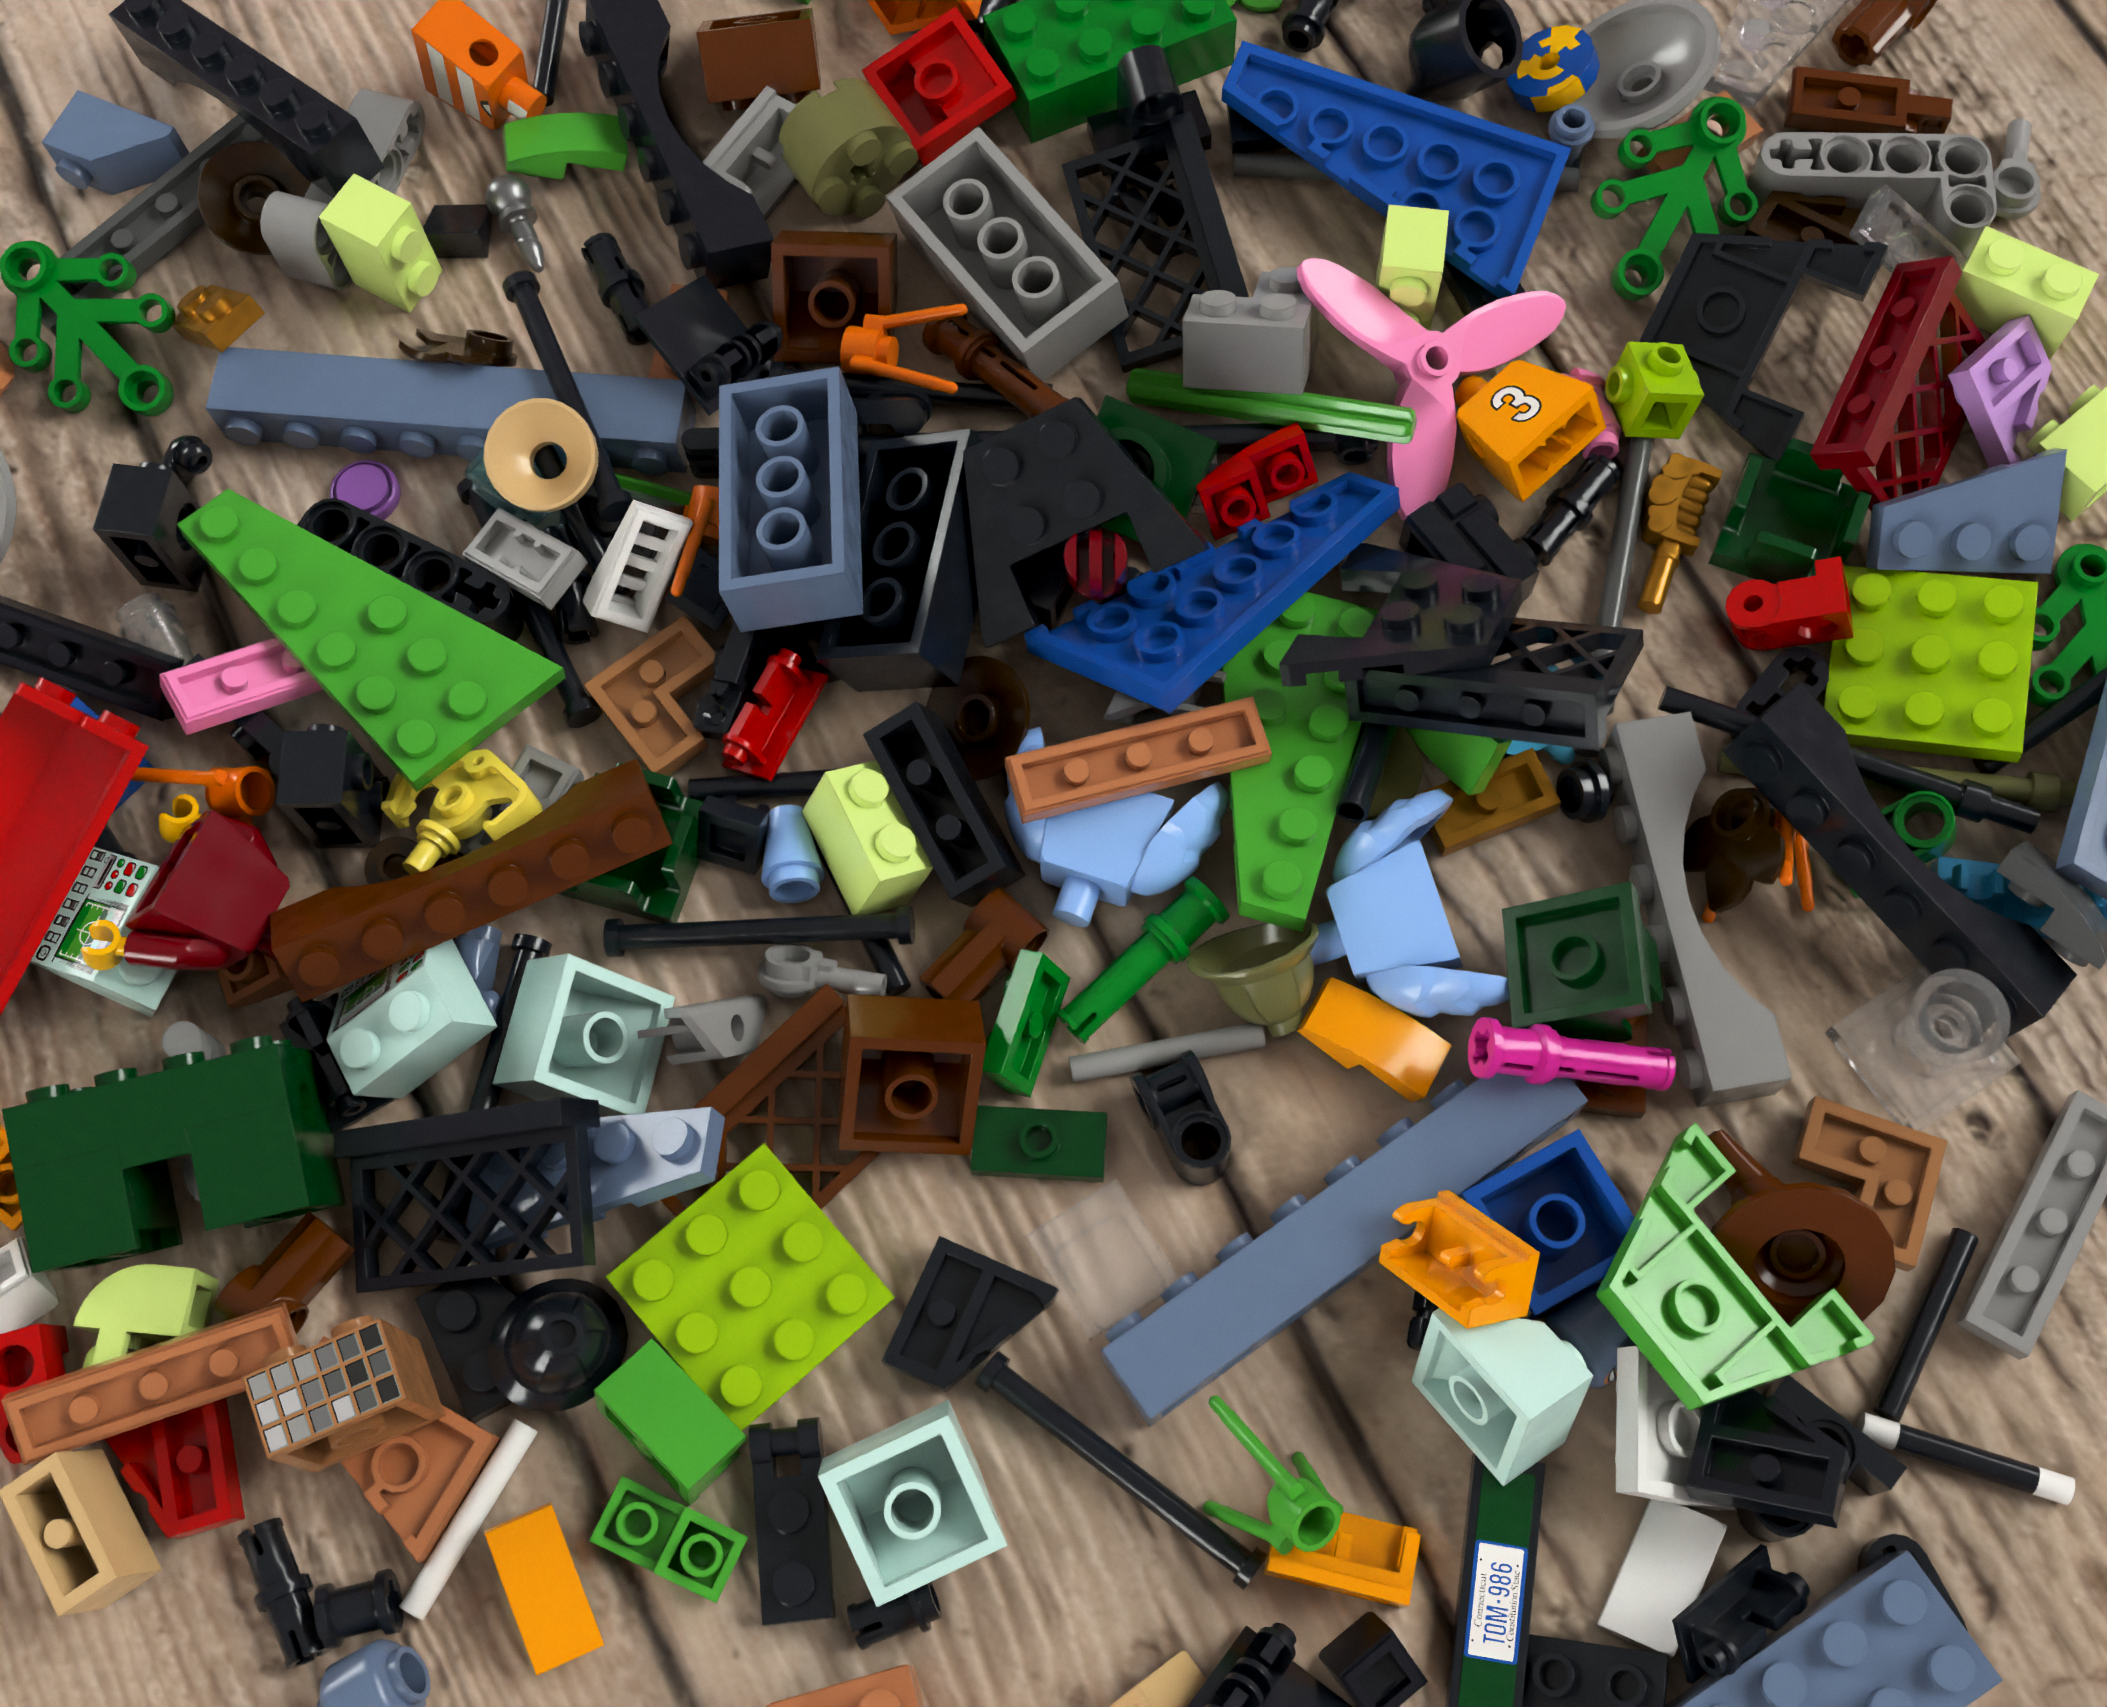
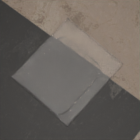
M1116 1179L1025 1235L1027 1242L1054 1285L1058 1288L1059 1293L1089 1341L1110 1330L1119 1321L1133 1312H1140L1160 1299L1161 1293L1180 1279Z

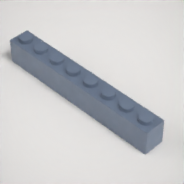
M228 347L224 352H219L205 409L227 439L244 445H256L260 441L287 443L300 449H314L320 445L344 447L350 451L362 454L373 453L375 450L403 452L417 458H429L433 454L461 456L473 462H484V444L488 431L496 418L507 408L520 401L532 398H549L556 401L557 399L544 370ZM571 372L612 468L635 469L643 474L652 476L663 475L666 472L686 473L688 461L681 437L686 430L694 428L697 411L691 393L681 380ZM553 445L562 463L567 464V457L563 448Z
M1496 1073L1490 1079L1479 1078L1468 1087L1461 1079L1453 1082L1429 1102L1434 1109L1432 1113L1416 1124L1409 1117L1400 1120L1377 1139V1142L1382 1147L1379 1151L1362 1163L1356 1155H1353L1332 1169L1323 1178L1328 1187L1315 1197L1307 1201L1304 1195L1300 1193L1280 1206L1270 1216L1275 1225L1255 1240L1246 1232L1228 1243L1215 1255L1220 1262V1265L1200 1279H1198L1193 1271L1189 1272L1171 1284L1160 1295L1165 1304L1145 1319H1143L1138 1311H1135L1119 1321L1105 1334L1110 1344L1101 1349L1103 1362L1148 1426L1151 1427L1379 1261L1381 1245L1396 1238L1403 1240L1411 1236L1417 1222H1412L1410 1225L1400 1223L1392 1217L1396 1209L1409 1202L1437 1198L1438 1191L1450 1190L1457 1196H1460L1462 1192L1504 1170L1574 1119L1588 1102V1099L1570 1078H1554L1543 1085H1534L1527 1083L1523 1076Z

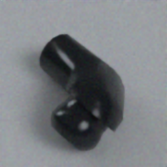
M185 435L174 439L170 443L160 464L173 470L183 485L186 486L195 475L202 474L209 469L213 460V454L211 449L199 437Z

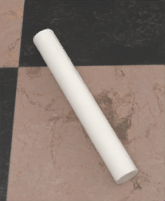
M514 1418L399 1605L401 1609L420 1620H424L538 1431Z

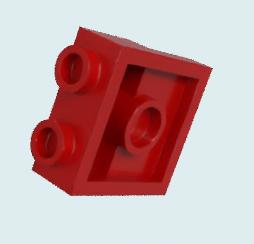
M956 6L861 70L867 83L873 87L909 135L912 145L918 153L917 162L919 161L923 167L927 166L969 134L972 129L1017 100L1012 85Z

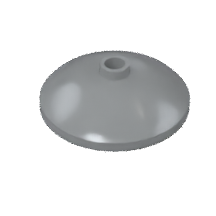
M1633 0L1602 14L1583 28L1591 37L1598 53L1600 62L1598 75L1589 90L1572 104L1581 105L1590 112L1595 124L1592 138H1623L1635 129L1649 131L1669 121L1693 102L1704 89L1716 69L1721 51V40L1712 15L1705 7L1693 0Z

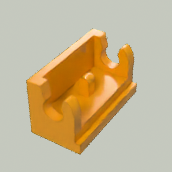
M1450 1190L1438 1191L1437 1198L1406 1203L1393 1212L1392 1217L1400 1223L1410 1225L1416 1221L1417 1224L1414 1232L1408 1238L1403 1240L1396 1238L1381 1245L1378 1261L1380 1264L1467 1329L1528 1315L1540 1256L1539 1251Z
M1343 1512L1340 1516L1339 1528L1334 1537L1324 1547L1316 1551L1305 1552L1294 1545L1288 1554L1282 1555L1269 1543L1264 1575L1400 1609L1410 1604L1420 1544V1534L1417 1533L1418 1529Z

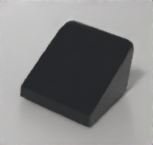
M487 204L434 205L423 229L437 258H488L492 213Z
M1369 1611L1319 1653V1659L1356 1707H1399L1428 1682L1394 1631L1374 1612Z

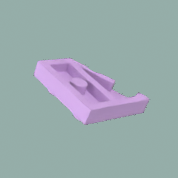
M2030 315L2008 320L1948 374L1953 385L1955 399L1965 412L1989 468L2001 464L2010 465L2022 460L2013 451L2018 433L2032 429L2038 412L2039 396L2045 391L2052 370Z

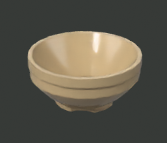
M532 398L520 401L507 408L496 418L488 431L484 444V464L487 476L493 487L504 499L519 508L533 512L557 511L577 502L588 491L594 481L598 468L599 452L596 439L588 423L571 407L549 398ZM558 445L563 448L567 457L564 471L552 479L540 478L534 469L536 453L544 446Z

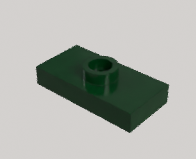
M978 1105L972 1142L971 1174L978 1176L1104 1183L1107 1113Z

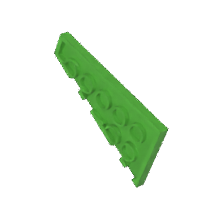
M230 489L225 490L177 524L183 537L416 792L566 678L564 668Z
M1305 592L1221 667V671L1226 672L1227 677L1223 684L1220 683L1222 704L1253 696L1272 752L1268 763L1229 772L1230 810H1232L1233 850L1238 913L1241 916L1303 932L1337 813L1336 806L1348 774L1362 722L1349 721L1345 682H1339L1338 671L1306 674L1307 685L1288 687L1282 686L1279 663L1298 634L1363 638L1379 610Z

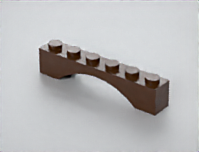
M636 758L577 783L560 799L527 823L498 840L458 859L423 872L390 881L361 886L331 887L270 913L272 952L303 1003L673 844L659 806Z

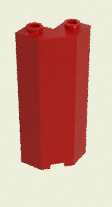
M39 677L34 687L20 681L0 716V1015L149 748L147 744L136 739L141 729L138 725L105 709L99 719H96L71 706L76 694L42 677Z

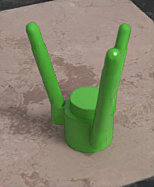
M1217 1395L1211 1396L1209 1398V1406L1272 1477L1276 1484L1272 1487L1267 1497V1508L1272 1525L1214 1501H1206L1203 1504L1204 1512L1226 1524L1268 1541L1282 1555L1288 1554L1294 1545L1305 1552L1316 1551L1324 1547L1334 1537L1339 1528L1343 1506L1328 1493L1304 1454L1295 1452L1291 1457L1301 1477L1295 1478L1283 1467L1241 1418L1229 1408L1221 1397Z

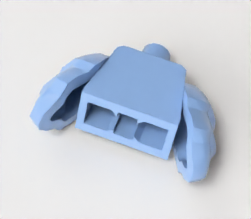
M1041 726L1028 730L1016 754L1045 747ZM1007 775L1009 795L1004 802V810L1010 833L1018 848L1029 860L1040 863L1041 880L1061 888L1052 912L1054 917L1072 926L1088 927L1098 900L1117 906H1127L1134 893L1146 897L1161 894L1176 887L1191 876L1200 865L1201 855L1222 834L1221 820L1228 809L1230 800L1229 792L1217 781L1190 799L1174 816V799L1148 792L1022 824Z
M1440 788L1420 793L1411 799H1397L1384 809L1376 819L1363 821L1352 831L1336 857L1332 872L1334 884L1326 889L1335 919L1317 925L1319 935L1311 951L1313 966L1347 955L1354 977L1358 983H1367L1370 993L1404 1013L1431 1018L1439 1013L1472 1016L1483 1007L1498 1005L1510 1000L1508 978L1455 970L1463 967L1420 842V839L1444 815L1452 804L1453 798Z

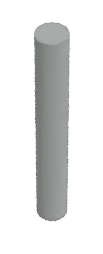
M1248 1023L1068 1058L1074 1083L1175 1064L1180 1061V1054L1187 1050H1192L1197 1059L1265 1047L1266 1042L1263 1026Z

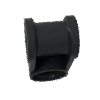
M1187 1050L1181 1053L1179 1062L1148 1076H1143L1140 1072L1130 1076V1082L1140 1108L1151 1128L1156 1131L1178 1176L1189 1184L1199 1186L1212 1184L1220 1179L1229 1166L1231 1134L1214 1100L1205 1072L1193 1051ZM1203 1136L1213 1140L1219 1150L1210 1159L1196 1160L1189 1157L1182 1147L1189 1139Z

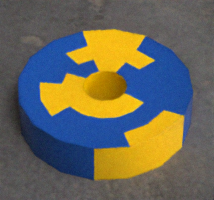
M1570 25L1547 28L1533 34L1523 42L1522 60L1517 71L1506 78L1507 85L1514 100L1523 109L1536 113L1558 110L1565 105L1572 104L1583 96L1595 82L1600 68L1598 53L1591 37L1581 28Z

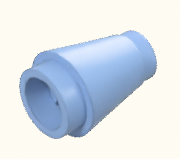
M781 805L769 812L761 882L769 889L770 897L782 903H800L812 899L819 893L820 883L825 877L811 830L802 814L803 808L797 805Z

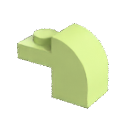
M158 1264L135 1265L111 1274L88 1294L75 1317L73 1326L98 1335L96 1346H93L88 1351L83 1368L152 1345V1341L164 1342L209 1327L219 1280L196 1268Z

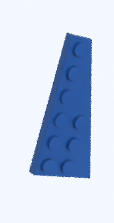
M1242 41L1222 87V102L1385 218L1387 217L1388 205L1448 210L1449 217L1444 260L1499 299L1516 294L1566 166L1571 148Z
M1349 471L1289 501L1290 512L1268 523L1263 524L1255 518L1236 527L1238 538L1216 549L1210 542H1207L1209 550L1160 572L1153 573L1150 570L1128 581L1127 593L1103 605H1099L1091 599L1073 608L1074 619L1051 631L1044 624H1041L1025 632L1024 637L1028 653L1171 713L1400 509L1399 488Z

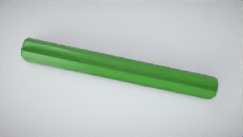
M1136 368L1130 372L1126 387V394L1129 396V400L1136 404L1281 426H1289L1297 422L1301 429L1399 444H1407L1412 441L1417 423L1415 410L1409 407L1303 392V395L1188 388L1183 387V374Z

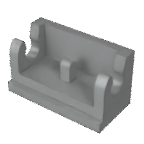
M768 86L762 90L703 161L706 166L726 181L752 194L765 220L798 181L782 159L781 154H783L784 148L779 142L781 127L796 105L777 95L776 90Z

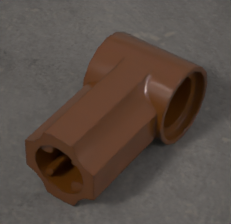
M1862 0L1836 28L1831 41L1836 45L1839 57L1853 67L1862 64L1871 66L1905 29L1910 32L1915 30L1929 14L1937 0Z
M1001 887L996 888L985 896L970 913L963 927L964 932L919 977L920 984L929 992L933 999L979 1001L1008 970L1013 972L1020 949L1039 951L1049 935V929Z
M309 1211L261 1265H252L245 1268L224 1287L215 1302L214 1309L227 1321L285 1301L295 1333L297 1334L308 1318L309 1309L307 1305L354 1254V1247L334 1229Z

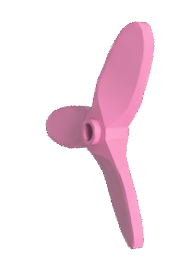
M1310 258L1302 261L1296 268L1299 284L1316 309L1344 336L1374 356L1393 372L1395 381L1399 385L1394 405L1409 407L1415 410L1417 423L1412 441L1407 444L1387 442L1389 485L1399 488L1401 508L1397 510V513L1404 521L1409 514L1429 501L1433 502L1438 495L1446 491L1453 464L1457 429L1452 383L1457 378L1483 373L1501 366L1543 341L1557 328L1564 317L1565 301L1559 295L1548 291L1520 293L1501 298L1475 309L1443 332L1428 331L1369 282L1338 264L1325 259Z

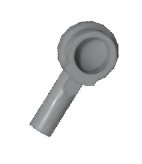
M2015 119L2008 124L2003 160L1999 167L1993 171L1997 200L1996 215L2008 219L2028 216L2035 210L2041 197L2040 179L2035 172V165L2027 161L2032 125L2025 119Z
M784 943L769 947L765 951V959L758 967V980L760 984L770 989L774 995L782 998L802 997L809 990L816 987L822 988L826 983L839 993L885 996L887 987L886 974L838 967L836 960L823 958L821 951L813 950L806 945L798 943Z

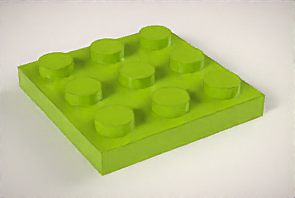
M1843 565L1848 582L1854 638L1832 641L1829 680L1826 685L1824 709L1843 727L1849 745L2019 763L2023 753L2039 582L1904 570H1881Z
M765 1143L606 1276L608 1281L682 1370L741 1431L747 1428L895 1298Z

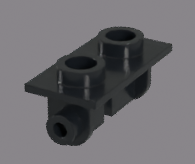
M336 992L322 1001H314L312 998L303 1003L297 996L288 1002L287 1009L289 1014L286 1017V1021L279 1024V1027L285 1039L291 1040L292 1047L315 1051L332 1132L341 1131L393 1102L394 1100L391 1097L353 1095L326 1040L339 994Z
M1760 1544L1672 1620L1688 1683L1694 1684L1706 1672L1713 1676H1719L1722 1673L1726 1675L1734 1674L1741 1667V1663L1768 1640L1765 1628L1777 1632L1793 1616L1801 1614L1807 1608V1597L1810 1594L1807 1582L1795 1572L1784 1574L1772 1570L1767 1546Z

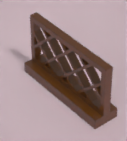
M827 983L693 1107H712L725 1117L716 1170L718 1171L717 1182L726 1175V1171L730 1172L740 1164L726 1162L727 1136L739 1125H767L766 1145L773 1154L775 1126H814L813 1164H782L789 1173H813L812 1200L821 1210L882 1153L860 1151V1154L848 1165L820 1164L821 1127H838L839 1118L822 1117L823 1080L840 1081L841 1072L823 1071L824 1045L844 1027L846 1011L843 999ZM816 1054V1071L799 1070ZM787 1080H816L814 1117L775 1116L776 1090ZM768 1099L767 1116H749ZM820 1173H839L819 1192ZM675 1195L660 1200L675 1217L686 1209Z

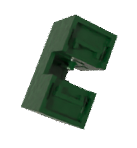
M271 1035L251 1037L230 1043V1055L210 1060L205 1059L203 1051L175 1055L161 1060L163 1071L138 1077L137 1068L108 1071L94 1076L95 1087H82L70 1090L69 1084H59L37 1088L25 1093L26 1104L2 1109L32 1273L88 1268L182 1245L183 1239L167 1159L191 1154L206 1231L243 1223L245 1228H252L305 1215L309 1211L313 1213L346 1205L338 1161L335 1158L334 1141L315 1051L292 1047L290 1039L272 1041Z

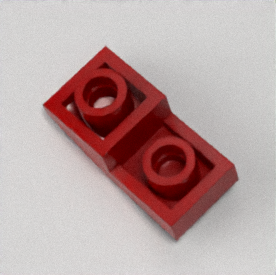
M1295 422L1258 440L1226 460L1197 484L1196 489L1211 534L1217 540L1236 532V527L1255 518L1262 521L1271 517L1267 506L1268 503L1319 482L1305 433L1299 424Z

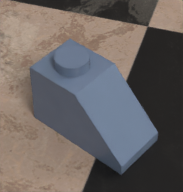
M79 90L74 94L41 142L56 163V172L66 182L79 189H87L90 186L110 195L156 181L189 154L174 126Z

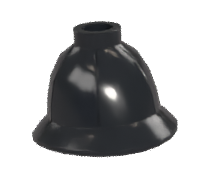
M568 1278L553 1279L537 1284L516 1297L497 1319L490 1336L487 1354L490 1374L498 1390L504 1396L527 1410L558 1412L582 1405L595 1397L594 1389L622 1364L628 1339L625 1317L617 1301L604 1289L591 1282Z

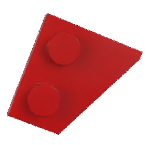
M226 1398L102 1439L106 1440L124 1465L120 1473L132 1490L146 1498L150 1515L167 1538L182 1539L245 1519Z

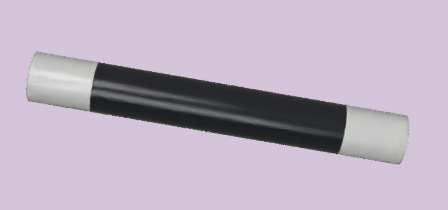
M1863 1412L1859 1417L1856 1428L1881 1447L2064 1505H2069L2074 1496L2075 1479L1866 1412Z

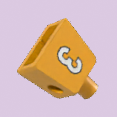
M1523 360L1509 363L1489 382L1478 375H1470L1460 383L1455 394V402L1460 407L1457 411L1456 419L1469 451L1522 503L1606 429L1592 385Z

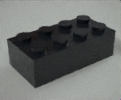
M971 428L875 440L869 443L859 483L863 614L825 620L816 660L857 692L954 687L960 684L978 604L963 450L983 440Z

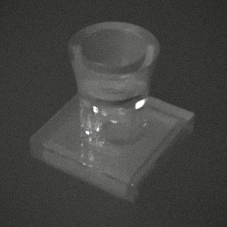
M1922 965L1832 1025L1825 1032L1897 1124L1921 1132L2021 1063L2005 1043L2010 1030V1011L2003 994L1990 980L1966 969H1946L1931 974Z

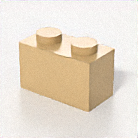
M103 1449L55 1452L0 1489V1497L58 1617L104 1609L162 1570Z

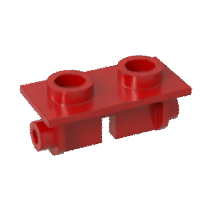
M781 648L777 655H770L766 660V667L752 690L759 699L757 704L746 702L729 733L724 734L721 740L725 745L721 753L725 758L722 767L771 782L829 677L827 674L799 668L802 659L791 650Z

